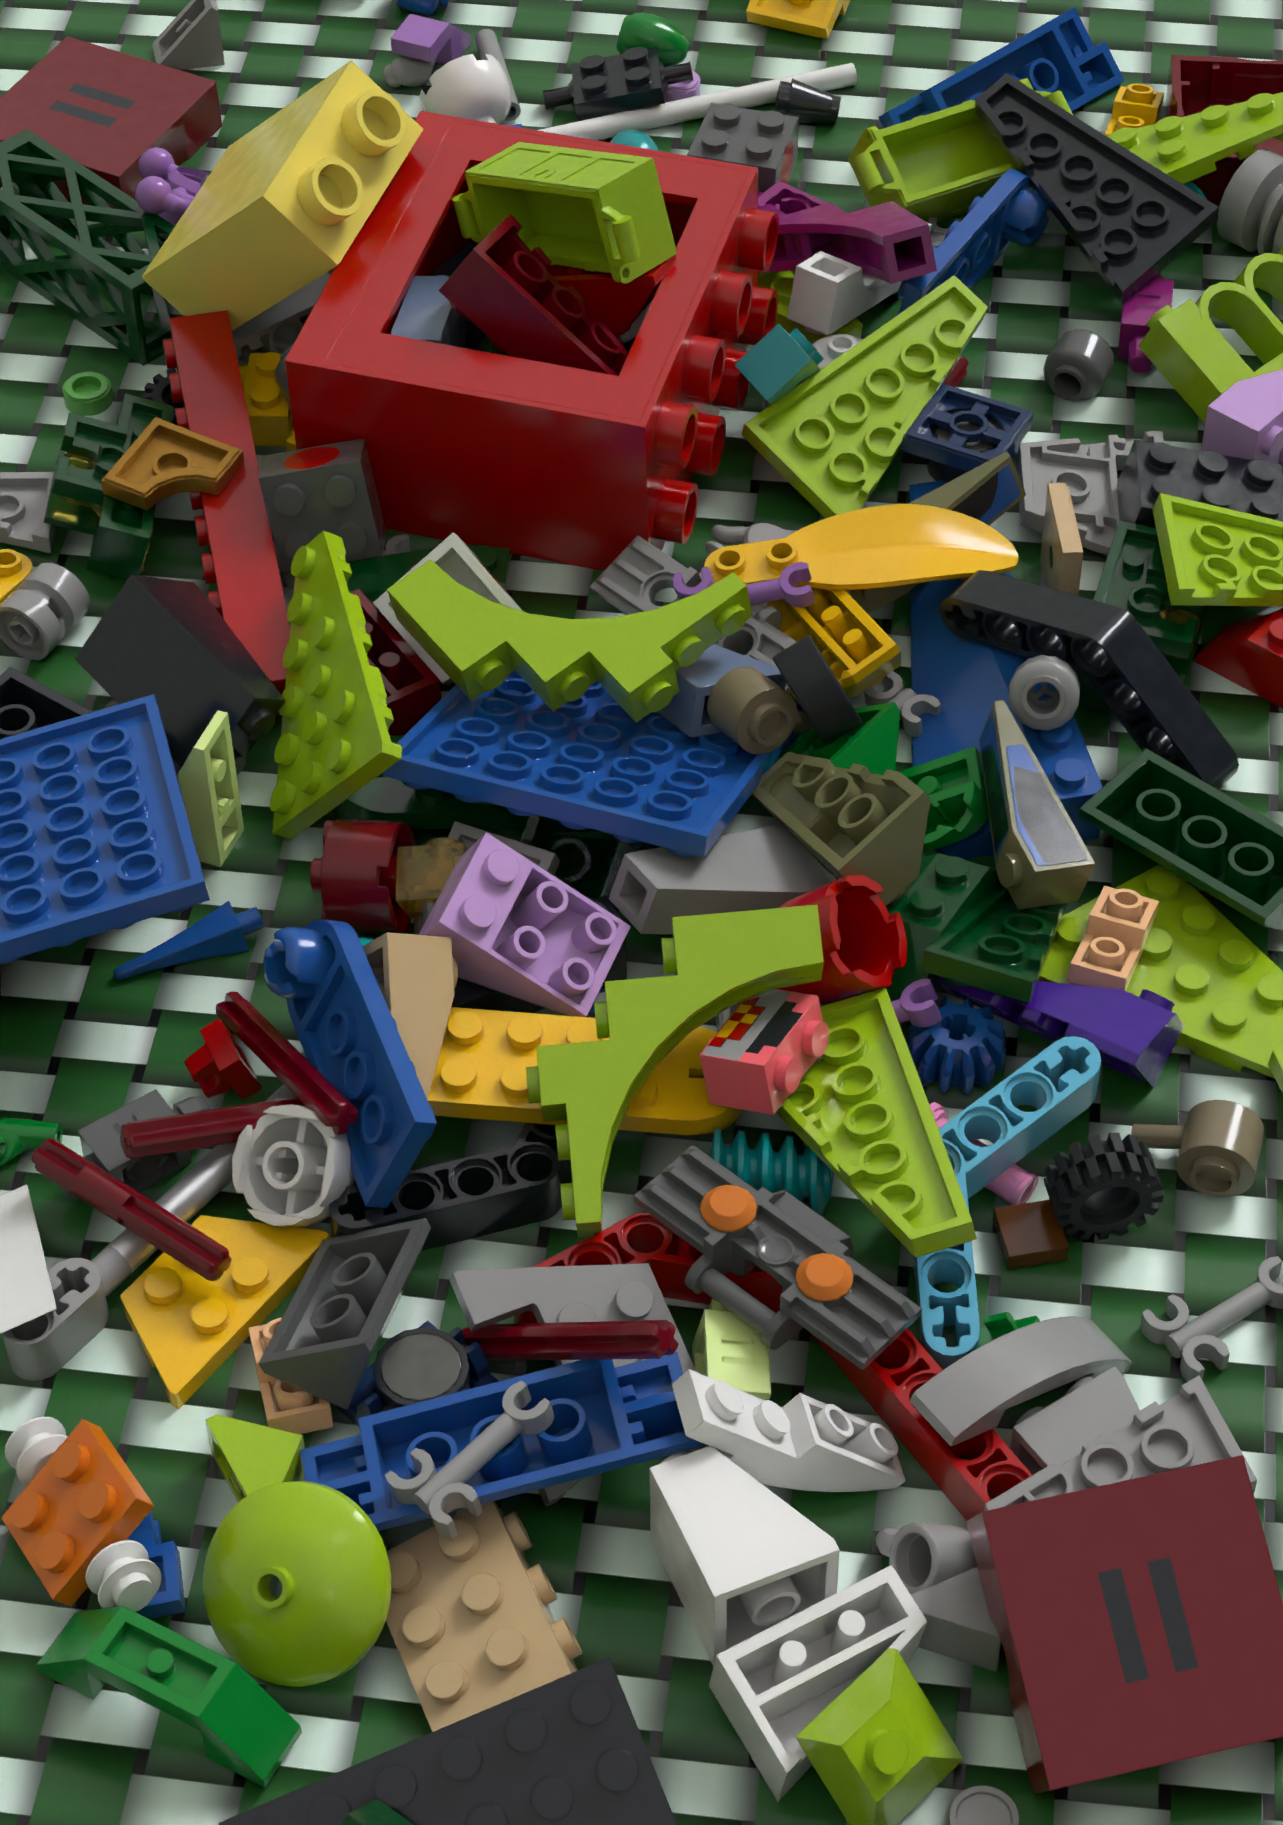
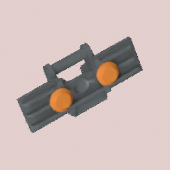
M691 1145L634 1195V1203L703 1253L689 1269L685 1277V1286L696 1294L704 1291L761 1334V1342L771 1350L780 1348L802 1328H805L864 1370L922 1314L921 1307L853 1259L854 1250L851 1237L785 1190L771 1193L762 1187L757 1191L694 1145ZM757 1265L775 1278L777 1283L782 1285L780 1310L777 1313L773 1312L724 1275L727 1272H733L738 1277L741 1275L744 1277Z

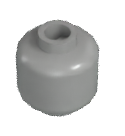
M1040 655L1027 659L1016 669L1010 680L1008 701L1012 713L1022 724L1034 730L1049 731L1063 726L1073 717L1079 706L1080 684L1077 674L1067 662L1055 656ZM1041 682L1042 688L1035 692L1034 687L1036 683ZM1047 682L1053 684L1056 690L1047 687ZM1043 694H1048L1051 697L1042 698L1041 696Z

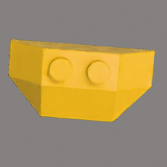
M812 588L815 602L806 607H794L787 603L785 599L767 602L766 607L772 606L782 613V623L778 630L796 642L806 636L812 638L848 698L856 697L868 688L879 684L886 675L901 665V651L897 644L845 590ZM791 691L790 694H791L792 697L797 701L796 697L794 696L793 692Z

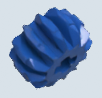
M945 996L938 1008L942 1018L941 1021L928 1027H917L914 1025L909 1027L908 1049L915 1068L919 1071L922 1085L939 1082L943 1095L950 1087H960L968 1096L974 1087V1083L989 1087L991 1080L994 1078V1073L1001 1071L1006 1055V1048L1004 1047L1006 1033L1003 1029V1022L994 1020L991 1006L974 1009L970 996L962 1005L953 1004Z

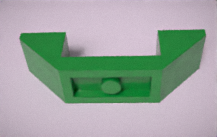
M124 1606L74 1613L36 1665L39 1673L92 1700L96 1698L104 1685L108 1683L200 1730L208 1759L263 1787H266L302 1733L301 1726L236 1662Z

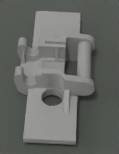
M637 535L592 583L590 589L611 605L629 615L663 607L652 604L653 598L657 592L664 588H674L673 577L675 573L681 572L687 587H695L700 584L702 574L701 572L698 574L692 567L687 569ZM760 604L751 605L752 617L746 621L738 632L731 636H724L714 643V645L776 666L773 657L795 644L796 641L778 630L783 618L780 611L772 606L764 608ZM786 683L785 690L790 694L791 689Z

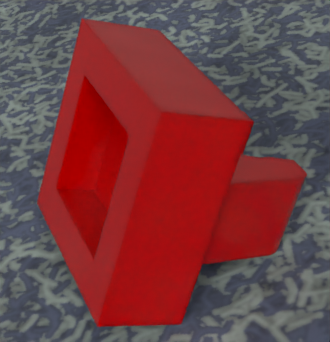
M220 1018L199 1030L205 1044L191 1054L184 1063L192 1080L195 1083H199L207 1098L234 1089L243 1101L263 1089L243 1048Z

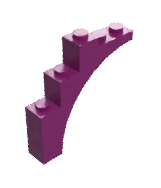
M893 201L851 213L844 212L831 202L790 214L783 213L772 204L758 207L760 210L777 212L779 216L776 251L771 267L767 272L796 270L797 265L820 251L862 268V274L877 277L890 284L937 271L929 224Z

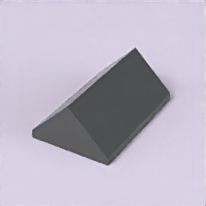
M423 1218L361 1231L351 1235L323 1239L258 1363L263 1372L347 1410L411 1278L431 1229L427 1219Z

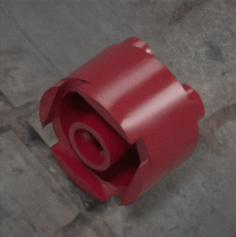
M327 820L323 827L324 849L322 858L313 859L310 868L311 889L313 892L321 893L322 895L321 919L346 922L353 927L356 933L385 934L387 932H405L408 930L414 915L417 898V887H408L409 869H418L417 850L411 827L407 823L395 821Z

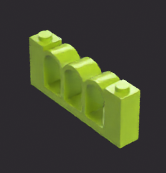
M1283 247L1277 254L1264 253L1254 257L1233 283L1220 282L1209 286L1196 303L1189 299L1174 310L1170 305H1166L1154 314L1146 324L1150 331L1138 345L1139 348L1204 423L1206 422L1208 406L1236 382L1283 369V324L1260 299L1254 289L1259 288L1270 293L1283 306ZM1210 317H1216L1230 325L1264 365L1253 372L1215 328Z

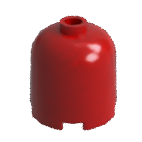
M848 875L793 898L778 907L818 906L824 960L821 981L777 988L778 990L816 995L819 997L820 1005L885 988L892 984L891 979L895 970L904 967L906 964L907 938L900 913L896 912L890 915L884 902L877 895L884 892L879 883L864 875Z

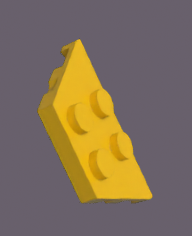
M200 1215L191 1226L226 1247L232 1259L229 1269L224 1271L221 1278L217 1281H208L163 1252L120 1295L122 1310L132 1330L140 1337L143 1351L152 1368H156L165 1385L167 1397L174 1407L180 1409L250 1336L248 1328L259 1326L301 1283L322 1240L331 1238L329 1233L317 1229L279 1227L268 1223Z

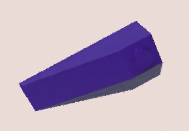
M941 976L936 981L948 994L963 1001H966L970 996L972 1005L978 1008L991 1006L992 1014L1052 1042L1071 1036L1085 1038L1093 1043L1100 1052L1102 1065L1154 1088L1184 1027L1176 1013L1172 1012L1175 1004L1146 989H1143L1138 997L1122 989L1038 981L1031 1002L1028 1003L974 986H954L945 982Z

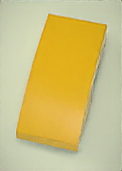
M1130 84L1127 87L1120 86L1113 103L1112 117L1105 131V136L1111 135L1114 131L1121 128L1131 127L1136 129L1156 124L1159 120L1164 93L1156 92L1151 86L1145 84Z

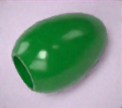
M633 13L626 16L623 20L616 48L620 54H623L624 51L633 47H645L647 49L657 47L660 62L664 67L678 65L685 60L689 43L684 34L667 20L654 14Z

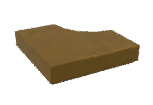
M155 417L101 480L103 494L144 510L150 509L159 500L177 493L200 491L219 495L244 464L243 450Z

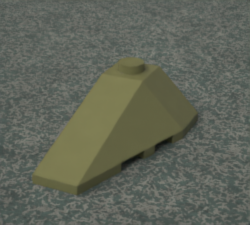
M787 752L762 775L752 796L837 879L848 875H864L872 879L883 888L884 892L877 895L887 906L899 899L905 888L919 876L931 799L901 772L886 770L883 775L871 773L864 765L852 764L850 769L835 767L829 759Z

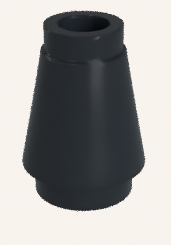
M792 78L791 83L780 81L774 111L780 112L783 115L799 117V123L829 122L836 124L841 97L834 96L831 93Z

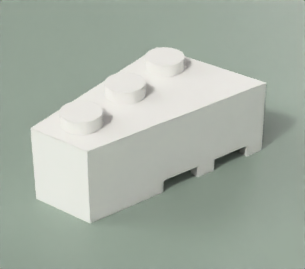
M892 1565L716 1655L709 1687L777 1802L784 1797L812 1766L795 1736L887 1649H897L905 1663L917 1651L927 1620Z

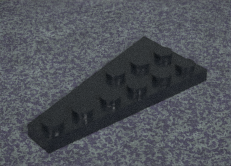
M1007 73L975 99V113L1021 173L1030 177L1029 183L1122 304L1218 221V206Z

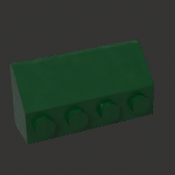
M1147 748L1079 809V817L1262 926L1283 931L1282 826Z

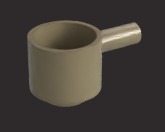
M739 667L726 673L715 684L708 699L707 713L713 726L751 754L771 752L782 745L791 732L804 735L812 728V724L805 712L797 710L796 702L792 695L753 667Z
M1208 1100L1191 1108L1187 1114L1185 1126L1133 1124L1131 1135L1136 1136L1138 1143L1143 1141L1148 1148L1179 1149L1176 1170L1180 1178L1188 1186L1207 1195L1230 1197L1246 1192L1254 1183L1264 1137V1125L1256 1113L1239 1103L1227 1100Z

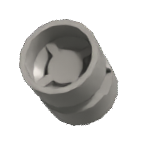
M54 563L40 564L21 582L19 589L11 593L1 603L0 639L8 648L24 658L30 660L45 658L63 639L64 634L70 631L88 612L90 599L84 585L73 573Z

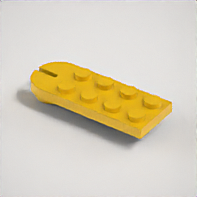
M451 1007L427 1101L433 1108L435 1116L548 1125L567 1123V1120L543 1122L541 1103L529 1104L526 1067L538 1066L536 1046L609 1040V1038L597 1039L595 1018ZM701 1026L697 1027L657 1064L631 1101L619 1130L677 1135L714 1134L715 1128H721L722 1131L739 1117L741 1109L709 1103L699 1054L715 1036L716 1031Z

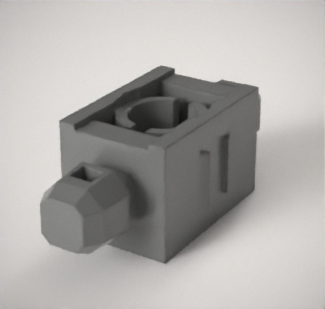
M155 1089L78 1130L83 1157L140 1192L190 1165V1150L135 1159L127 1158L120 1143L121 1126L127 1122L212 1109L202 1096H196L173 1104L172 1110ZM57 1184L66 1199H79Z

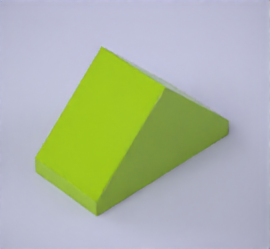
M218 1414L205 1419L212 1456L238 1503L252 1492L277 1483L305 1480L300 1450L305 1449L303 1435Z

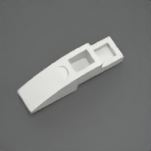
M690 1369L672 1383L686 1437L714 1447L761 1484L804 1491L860 1492L894 1489L906 1481L897 1456L898 1445L889 1430L881 1424L871 1423L844 1412L836 1405L825 1404L799 1393L785 1406L779 1407L773 1401L760 1399L732 1387L725 1381L714 1380Z

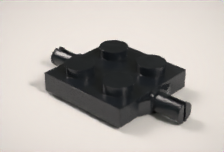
M633 47L624 51L623 54L609 57L593 55L582 59L578 63L571 64L572 80L568 86L543 90V97L546 109L572 104L576 110L577 119L583 120L665 104L664 92L668 85L694 80L690 61L664 67L660 62L657 47L650 49Z

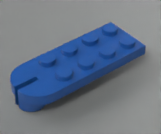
M1009 169L983 198L977 196L973 200L965 218L961 222L954 221L949 227L944 241L938 247L933 246L937 271L901 282L898 298L902 299V303L896 316L953 275L968 289L972 290L1006 251L1011 242L1020 246H1033L1047 227L1049 218L1046 211L1049 208L1029 183V176L1014 169Z
M318 919L311 922L306 928H282L274 933V939L281 940V942H273L265 950L263 974L266 985L270 991L287 999L288 1011L307 1060L358 1110L357 1122L350 1124L348 1133H346L350 1148L351 1171L365 1206L387 1208L400 1185L407 1179L409 1170L426 1141L431 1138L437 1122L433 1108L427 1101L416 1075L415 1066L410 1061L397 1030L396 1021L391 1016L379 988L378 979L371 969L353 927L343 921Z

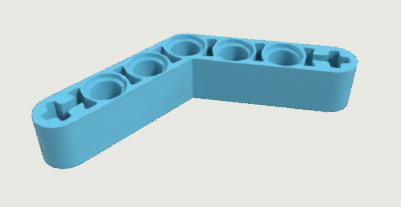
M1077 1036L1064 1037L1055 1041L938 1129L968 1211V1199L1088 1109L1095 1101L1101 1057L1100 1052L1093 1043ZM1029 1105L1038 1110L1035 1112H1024L1016 1107ZM985 1139L993 1144L980 1147L972 1144L971 1141ZM972 1241L915 1258L913 1256L917 1305L922 1308V1314L918 1317L920 1344L942 1370L979 1348L980 1322ZM948 1282L956 1285L959 1289L954 1292L945 1293L939 1292L932 1286L936 1283ZM954 1325L955 1347L946 1346V1341L943 1337L944 1326Z

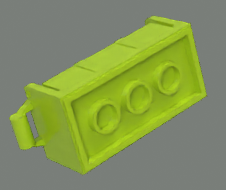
M1028 78L1018 80L1033 90ZM1035 91L1073 115L1062 91L1053 93ZM973 99L962 102L960 105L925 116L921 115L912 118V120L880 130L876 126L866 128L848 158L870 207L893 201L925 222H928L931 216L937 217V222L967 213L973 200L977 196L983 198L1006 171L1014 169L1021 173L975 113V100Z
M517 142L466 170L465 178L469 191L452 198L463 238H471L479 244L502 221L512 214L523 227L517 235L531 251L539 246L552 261L550 265L554 264L585 269V271L611 273L613 280L618 283H629L677 254L654 159L650 157Z

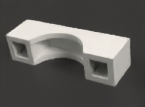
M820 251L796 266L787 319L804 325V328L811 333L830 335L898 291L902 281L890 284L877 277L862 274L861 267Z

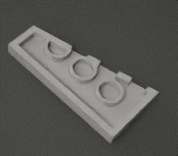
M1198 1375L1183 1384L1180 1388V1393L1161 1405L1155 1401L1135 1413L1133 1422L1108 1437L1102 1433L1082 1445L1080 1454L1060 1466L1055 1463L1050 1464L987 1502L984 1511L1240 1456L1243 1453ZM1244 1457L1254 1494L1257 1478Z

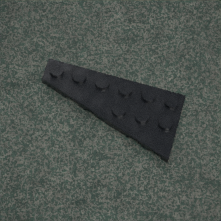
M610 1657L219 1822V1825H341L348 1813L375 1799H379L414 1825H677Z

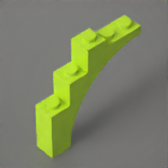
M431 559L387 589L397 620L471 701L485 691L497 688L509 674L516 671L554 712L568 701L571 702L579 699L597 681L636 723L649 713L662 710L670 703L673 696L680 692L675 671L681 667L692 665L707 648L724 636H731L738 632L746 621L752 617L747 585L734 572L699 593L658 609L614 618L567 619L530 614L492 602L459 584Z
M817 905L672 917V937L661 938L664 974L676 975L605 981L606 1001L594 1002L597 1039L609 1038V1040L536 1046L538 1066L526 1067L529 1104L541 1103L543 1122L567 1120V1123L555 1124L558 1160H571L572 1183L560 1184L564 1221L576 1220L578 1238L591 1237L602 1231L603 1187L612 1145L631 1101L657 1064L691 1031L729 1007L777 988L822 980L824 960Z

